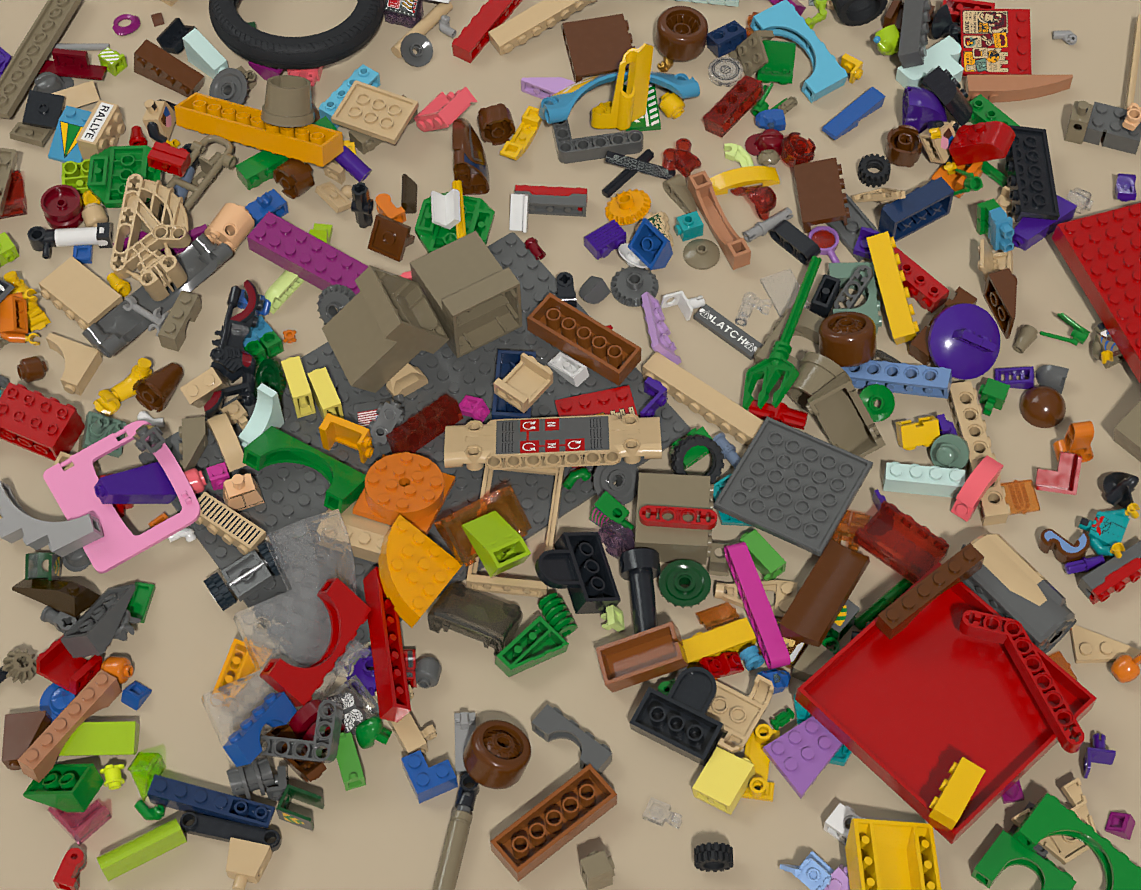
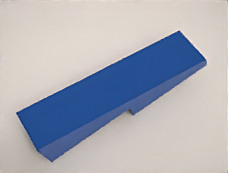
M872 86L823 126L822 131L832 139H838L857 127L861 119L881 108L885 95Z

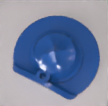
M52 683L41 696L40 711L46 710L53 722L77 695Z

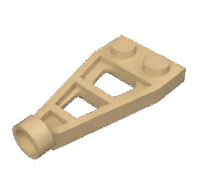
M783 580L761 581L765 591H773L776 594L775 604L771 608L775 619L781 620L796 597L798 582ZM716 583L715 598L745 608L742 600L737 596L738 589L735 583Z

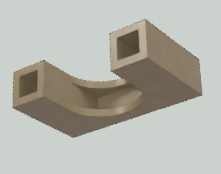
M792 307L785 310L781 322L778 321L775 324L773 333L771 335L768 334L762 348L759 347L754 354L755 365L764 359H768L774 343L780 341ZM803 308L793 336L805 337L819 345L818 330L825 318ZM789 355L787 361L799 370L801 361Z

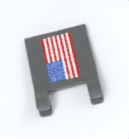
M400 394L390 399L354 404L355 424L368 428L372 420L376 421L378 417L376 411L380 403L385 404L386 401L394 400L402 405L401 408L405 407L404 396ZM402 421L400 426L396 425L394 432L400 434L407 433V422ZM379 428L377 430L378 435H383L384 430Z

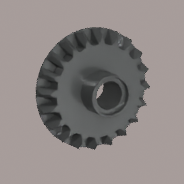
M235 68L223 69L212 80L209 96L237 104L244 103L245 97L248 96L247 90L249 89L247 86L248 81L245 79L246 76L242 71Z
M629 265L628 268H622L621 271L616 272V275L612 277V295L618 302L626 306H642V294L648 292L655 298L659 290L656 275L652 274L651 270H646L645 268L630 267Z
M331 285L318 296L319 301L316 303L318 305L317 311L320 313L319 318L324 321L323 325H326L356 296L351 289L344 285Z
M622 457L618 464L595 467V473L592 475L594 477L592 484L598 498L606 491L620 504L625 505L636 497L640 473L636 464H628L624 462ZM614 476H616L617 483L615 485L612 482Z

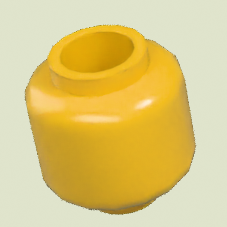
M667 92L662 95L659 108L665 116L673 119L680 117L685 111L684 101L675 93Z

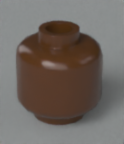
M33 356L22 359L20 364L17 365V372L21 380L23 379L25 382L30 383L43 379L44 372H47V366L45 361H41L39 357Z

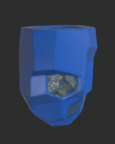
M781 109L764 110L756 115L755 124L762 129L783 131L786 127L784 112Z
M772 669L757 673V675L759 674L772 681L774 686L773 694L783 692L788 687L791 679L789 672L785 670Z

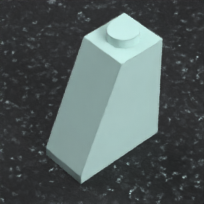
M196 28L182 38L188 62L212 79L220 71L228 68L227 60Z

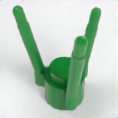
M773 83L768 88L767 85H764L754 107L751 109L753 116L756 117L758 113L769 110V105L765 102V99L774 85ZM785 98L784 100H782L781 102H779L777 105H775V106H774L773 108H771V109H778V106H779V105L781 106V104H782L784 101H786L787 98Z
M958 168L955 169L956 172L967 176L964 181L965 188L954 191V196L970 191H978L983 188L980 177Z
M1058 313L1057 316L1074 328L1070 335L1073 339L1043 331L1040 332V335L1069 342L1077 346L1078 342L1083 345L1090 334V331L1077 324L1064 313Z

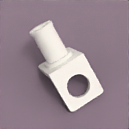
M679 291L664 295L660 307L663 309L678 305L686 321L691 318L693 309L703 307L705 300L702 295L687 299L684 292ZM674 298L673 301L666 303L668 299Z

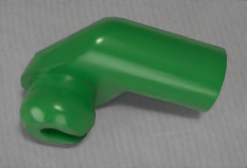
M584 467L572 471L564 481L563 486L570 490L578 479L582 478L583 481H587L591 477V473Z
M139 800L134 805L145 820H160L165 815V808L162 805L149 808L143 800Z

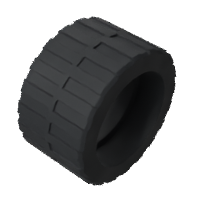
M831 0L840 21L848 26H860L875 20L883 13L888 3V0Z

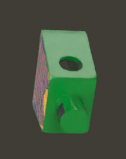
M605 491L593 505L589 520L611 535L615 536L621 530L629 536L635 528L634 525L627 521L630 513L629 510L608 492Z

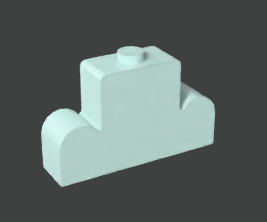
M950 35L926 50L927 56L924 57L923 65L904 69L903 66L898 67L895 80L904 88L906 86L920 87L923 84L930 90L922 79L940 66L943 71L947 69L953 76L951 80L955 78L960 82L964 70L959 64L962 50L960 44Z

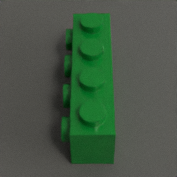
M981 94L970 101L973 113L968 122H971L973 125L979 122L999 121L1007 125L1019 126Z

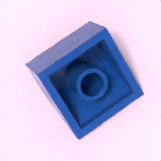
M644 218L628 248L650 270L665 268L673 255L670 241L647 218Z

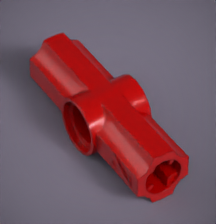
M753 400L749 407V412L760 419L765 420L768 416L790 427L805 429L808 413L790 409L785 403L780 402L777 408L770 403H765L762 409L758 407V400Z

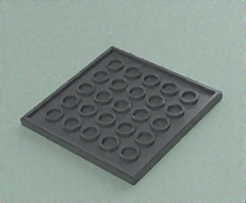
M767 416L713 504V508L820 557L870 472L873 462Z

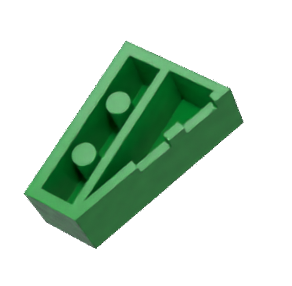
M539 616L496 655L495 664L508 677H511L566 652L569 643Z

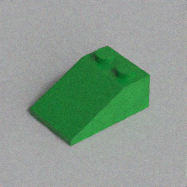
M54 764V767L40 783L35 780L31 782L23 796L65 812H84L98 793L104 780L94 764Z

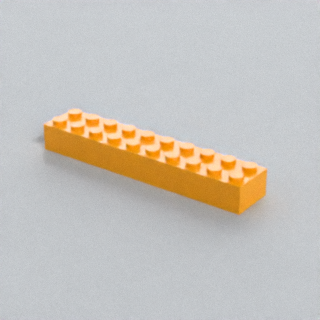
M195 92L174 106L177 126L195 130L199 133L217 135L230 142L234 141L244 146L266 150L273 154L298 159L319 167H324L344 152L343 135L340 131L314 124L302 127L271 125L261 119L262 110Z

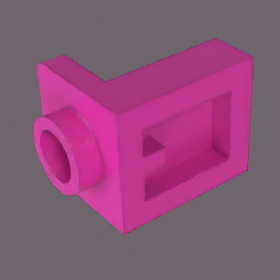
M468 395L463 398L456 408L458 414L473 417L474 420L481 421L482 423L490 413L483 399Z
M225 462L206 468L213 491L223 489V482L230 479Z

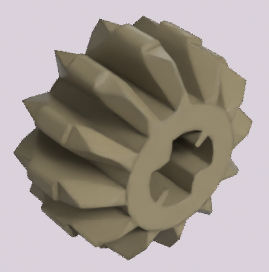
M17 648L14 652H8L7 657L3 659V664L5 665L2 667V671L8 672L6 678L13 677V683L19 679L22 684L26 679L31 680L34 677L33 674H36V660H33L35 655L34 653L27 654L28 649L22 652L20 648Z

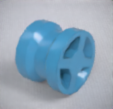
M755 645L744 649L739 655L741 660L745 661V667L748 671L757 669L765 662L764 657L759 655V649Z

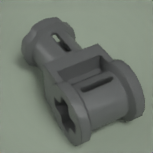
M46 606L43 609L40 617L41 621L49 622L63 634L77 622L76 617L61 611L58 612L50 606Z

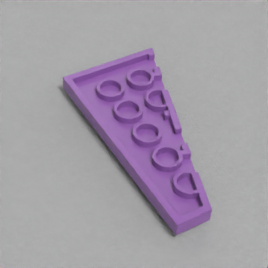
M812 716L764 746L763 752L801 799L843 744Z

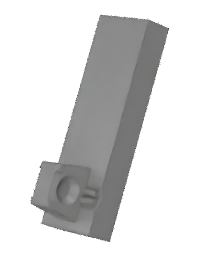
M475 712L454 713L456 775L467 773L463 763V753L476 728Z

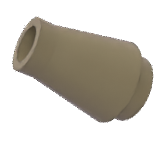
M1031 325L1021 327L1013 347L1014 350L1018 353H1024L1037 339L1038 331Z

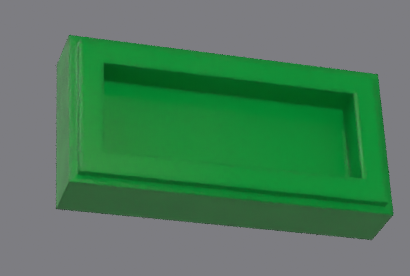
M135 581L134 585L136 588L126 609L130 611L131 617L141 619L140 623H144L156 587L154 584Z

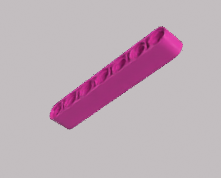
M743 541L725 546L724 554L767 667L771 670L790 665L788 649L746 543Z

